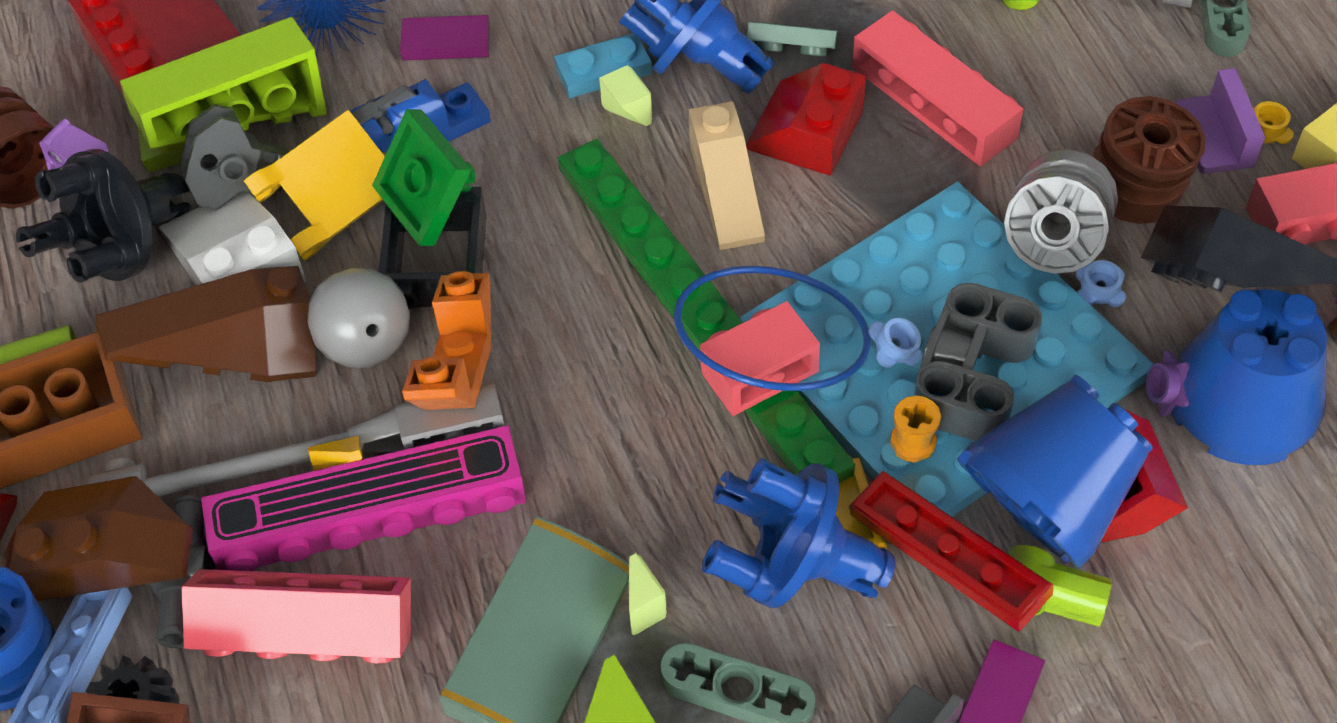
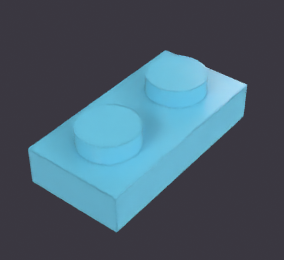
M634 33L554 56L555 69L569 99L600 90L599 77L626 65L632 67L639 78L652 74L651 60L640 38Z

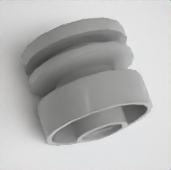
M1070 149L1048 152L1029 165L1022 174L1016 190L1010 199L1004 220L1007 241L1021 260L1034 269L1053 274L1074 272L1093 262L1105 246L1118 203L1116 182L1106 166L1089 154Z

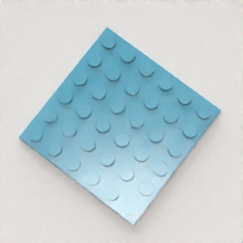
M958 181L807 275L827 284L844 295L860 311L869 328L876 321L886 324L893 318H904L912 322L921 335V345L918 349L922 352V359L915 366H910L907 363H895L891 368L883 367L876 359V354L878 353L876 343L871 338L869 355L857 372L837 384L815 390L798 391L799 394L853 459L860 458L863 470L873 480L882 471H885L952 517L986 494L957 460L959 455L973 440L937 430L935 433L937 443L934 453L930 458L922 459L916 463L907 462L897 457L890 445L891 433L895 428L893 421L895 407L904 398L914 396L917 373L922 364L929 336L933 327L938 323L952 288L963 283L979 284L1033 301L1040 308L1042 323L1035 351L1030 358L1023 362L1012 363L982 354L981 359H976L973 369L974 371L997 377L1011 387L1014 401L1010 418L1068 382L1075 374L1083 378L1097 391L1099 397L1096 400L1108 409L1112 403L1118 402L1144 384L1149 369L1154 365L1057 273L1053 274L1034 269L1021 260L1007 241L1005 225ZM801 281L795 282L739 317L744 323L750 320L758 311L767 308L772 309L788 301L820 342L819 372L799 383L815 382L836 376L851 367L862 352L863 334L853 314L828 293ZM931 393L935 396H944L940 393ZM980 408L984 411L994 412L993 410L988 408Z

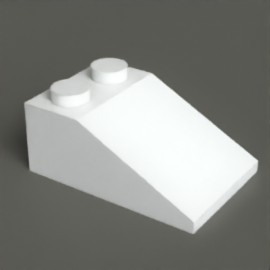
M239 192L218 209L200 206L159 227L161 234L195 286L250 269L299 266L304 283L307 282L296 247L275 217L250 193Z

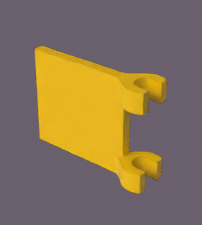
M347 110L278 161L251 174L244 182L259 203L270 197L280 186L285 190L311 224L310 227L302 230L290 239L299 255L306 261L319 252L334 236L384 201L372 184L385 156L352 113Z

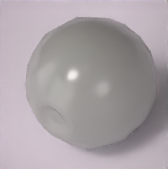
M346 268L335 272L317 286L309 301L307 322L314 345L327 359L346 367L370 368L386 362L401 348L409 331L410 313L403 291L391 277L374 269Z

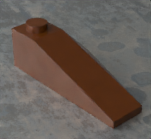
M299 266L250 269L101 313L95 317L96 328L106 360L169 368L174 363L201 366L204 367L203 373L219 376L221 369L251 373L250 380L262 382L315 377L317 371L315 345L307 322L308 306L311 299Z

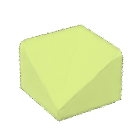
M626 65L599 77L601 105L604 109L644 126L652 124L651 92L632 67Z

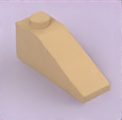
M734 101L688 109L690 149L719 250L765 242V233L745 138Z

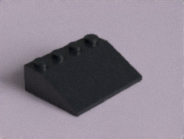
M1165 205L1141 256L1142 259L1154 264L1151 272L1175 283L1181 282L1189 286L1196 285L1204 289L1209 287L1219 292H1222L1224 285L1252 288L1337 283L1336 258L1220 207Z

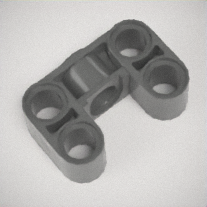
M963 283L952 288L938 323L933 327L929 336L922 364L917 373L914 396H923L932 400L939 407L941 420L938 430L975 441L1010 418L1014 401L1011 387L997 377L974 371L973 369L976 359H981L982 354L1012 363L1023 362L1032 356L1036 348L1042 323L1040 308L1033 301L974 283ZM931 393H940L944 396H935ZM980 408H988L993 410L994 412L984 411Z

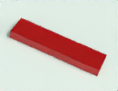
M882 471L849 505L852 517L1018 632L1025 627L1053 595L1052 583L885 471Z

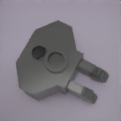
M213 104L190 121L179 165L198 206L218 209L239 192L250 193L244 180L258 171L256 169L258 161L275 163L290 151L283 147L257 142L253 134L244 132L232 107ZM280 186V187L276 190V192H277V191H280V192H281V190H282L283 188Z

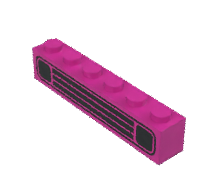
M509 425L201 497L208 552L217 570L254 571L257 567L281 561H301L310 554L322 551L351 549L358 546L361 542L385 536L401 537L414 529L435 524L451 525L461 521L464 517L480 513L505 512L514 505L526 503V498Z

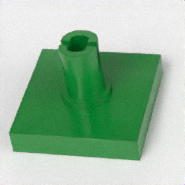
M406 109L372 186L419 246H435L460 193L468 192L472 188L469 184H474L475 171L469 162H465L422 109Z

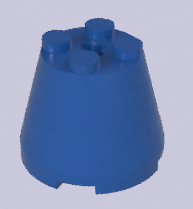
M1270 289L1239 290L1232 295L1230 301L1180 352L1177 357L1178 363H1189V370L1184 382L1189 405L1188 407L1175 405L1171 413L1178 426L1184 425L1194 437L1210 447L1208 450L1209 454L1238 464L1267 465L1286 460L1288 454L1298 450L1314 437L1323 419L1326 407L1327 335L1324 324L1316 313L1317 307L1313 300L1302 294L1291 295Z
M1075 374L1068 382L973 441L959 455L957 460L983 491L988 494L991 491L993 492L992 496L1014 517L1013 519L1066 564L1071 561L1080 570L1097 550L1148 457V453L1153 447L1135 430L1138 423L1126 410L1116 403H1112L1107 409L1096 400L1099 397L1097 391L1083 378Z

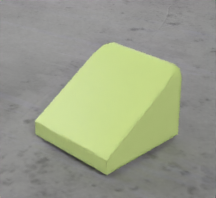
M637 553L629 556V616L631 633L636 635L665 619L667 613L665 590L642 557L637 555Z

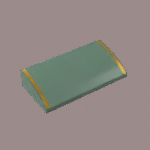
M536 516L439 697L444 714L463 723H560L629 584V563L595 542L558 524Z

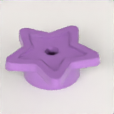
M1170 351L1164 352L1162 363H1155L1149 369L1146 378L1147 395L1152 402L1159 403V413L1161 416H1168L1175 405L1181 407H1188L1189 405L1184 388L1189 363H1178L1174 353Z

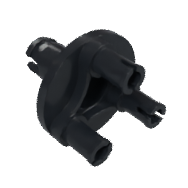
M101 149L84 150L70 156L64 166L42 170L36 174L35 184L39 195L48 202L59 198L61 212L55 213L51 220L18 228L16 231V242L20 243L33 238L36 240L28 245L19 247L21 253L26 257H33L36 254L58 247L63 249L75 248L76 251L68 254L70 257L67 258V267L72 278L79 283L99 275L112 281L125 280L138 275L148 263L152 249V225L168 221L173 217H180L189 211L191 207L189 203L184 202L175 205L171 198L189 192L190 189L185 179L177 173H163L160 176H152L136 181L125 165L112 154Z

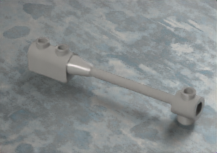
M482 382L475 408L423 410L405 400V403L397 404L395 408L349 428L348 432L149 477L142 463L136 465L130 459L116 458L106 464L105 472L90 475L88 484L137 476L157 496H162L311 461L308 447L349 437L359 436L363 453H388L503 427L504 421L494 382L484 385Z

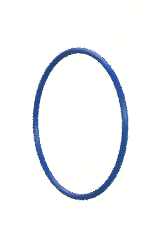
M739 266L713 271L689 284L682 291L675 305L674 321L677 332L685 346L695 357L726 377L760 388L781 391H806L828 387L847 379L857 372L866 361L870 352L871 337L868 333L869 327L860 311L851 301L823 282L785 269L764 266ZM743 273H761L788 277L812 285L841 302L853 314L860 325L863 334V348L859 358L851 367L836 376L824 380L807 383H779L760 380L732 371L700 351L684 329L682 308L687 297L696 288L719 277Z

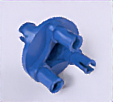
M634 0V4L619 21L621 25H624L649 46L647 51L658 59L652 69L660 76L678 54L682 52L693 63L711 65L730 82L741 87V91L750 94L761 82V78L775 64L770 56L767 57L759 46L738 29L734 14L721 3L722 0H692L690 3L685 1L683 4L679 0Z
M760 458L754 465L748 481L735 476L729 471L724 472L720 480L725 482V486L717 483L713 493V502L727 506L752 518V523L760 530V540L754 557L727 546L720 540L713 541L704 556L702 572L710 573L743 588L744 595L769 608H778L784 605L796 594L805 581L819 578L828 580L847 590L859 592L863 597L877 598L878 595L877 590L873 588V582L884 588H887L896 564L894 555L885 547L879 548L873 542L844 529L836 516L839 481L834 470L819 463H814L795 475L770 463L767 459Z

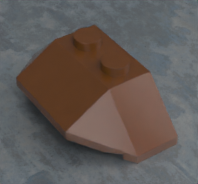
M137 476L47 491L41 495L17 525L3 554L1 567H6L22 576L37 601L187 577L193 529Z

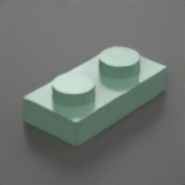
M757 21L748 22L747 37L750 40L757 41V46L761 50L783 52V44L801 45L800 54L826 56L827 48H837L839 30Z

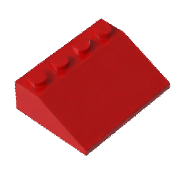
M68 0L85 40L123 97L121 80L241 36L214 0Z

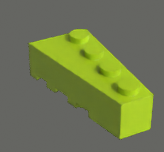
M293 17L120 81L129 113L150 149L185 142L190 121L213 104L232 107L244 131L249 130V123L271 119L276 125L291 122L292 115L309 112L312 117L327 115L315 49Z

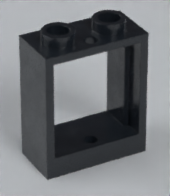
M472 187L470 191L460 193L442 230L469 231L466 271L472 274L483 273L487 215L482 187ZM386 204L378 272L391 277L403 291L408 309L433 307L432 301L441 275H449L454 272L401 273L404 235L408 231Z

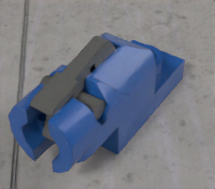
M424 79L409 87L401 85L386 95L375 98V100L371 99L366 104L350 110L382 153L388 151L406 109H422L448 142L491 122L489 109L469 82L438 95L427 79Z

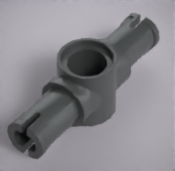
M194 495L180 496L176 498L174 504V512L193 529L187 577L150 583L153 593L157 595V599L161 603L156 639H158L160 645L168 648L184 647L182 586L198 569L214 570V562L208 552L207 542L203 538L204 516L201 498Z

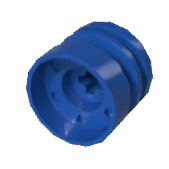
M0 567V711L16 708L56 633L23 577L6 567Z

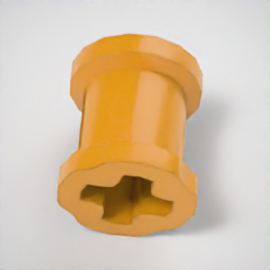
M910 396L901 400L895 407L893 416L895 428L891 433L890 445L894 449L896 456L904 461L916 463L922 459H928L936 449L937 436L935 433L940 426L941 413L939 407L932 400L923 396Z

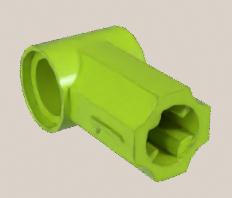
M1016 545L1009 549L1008 555L1053 584V595L1034 616L1040 615L1045 611L1098 627L1101 626L1110 596L1112 579L1056 564L1055 559L1050 553L1035 546Z

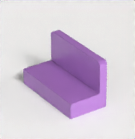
M1236 68L1218 70L1210 95L1178 99L1176 101V104L1187 109L1199 121L1205 134V152L1197 165L1202 174L1255 167L1265 139V135Z

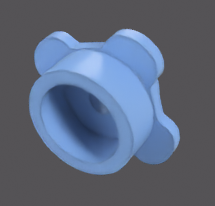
M1093 261L1076 272V278L1080 281L1081 285L1078 294L1090 305L1094 303H1108L1112 307H1119L1124 304L1126 294L1121 290L1125 273L1110 261Z
M893 318L886 324L876 321L870 326L868 333L876 343L878 352L876 359L880 365L886 368L893 367L895 363H907L910 366H915L921 361L922 352L918 349L921 345V335L912 322L904 318Z

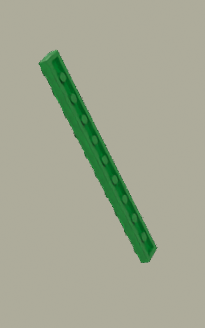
M594 139L557 157L559 170L674 319L675 305L682 291L693 281L705 275L598 139ZM711 281L696 288L687 297L682 308L684 329L699 350L700 344L706 342L716 332L728 331L743 323ZM781 391L744 410L793 474L797 475L805 467L819 463L834 470L839 483L854 476L855 463L798 391Z

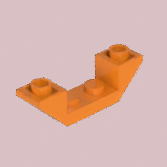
M458 271L449 275H441L432 301L439 331V338L433 357L412 360L402 390L404 400L423 410L475 408L491 351L489 273L472 274L467 271Z

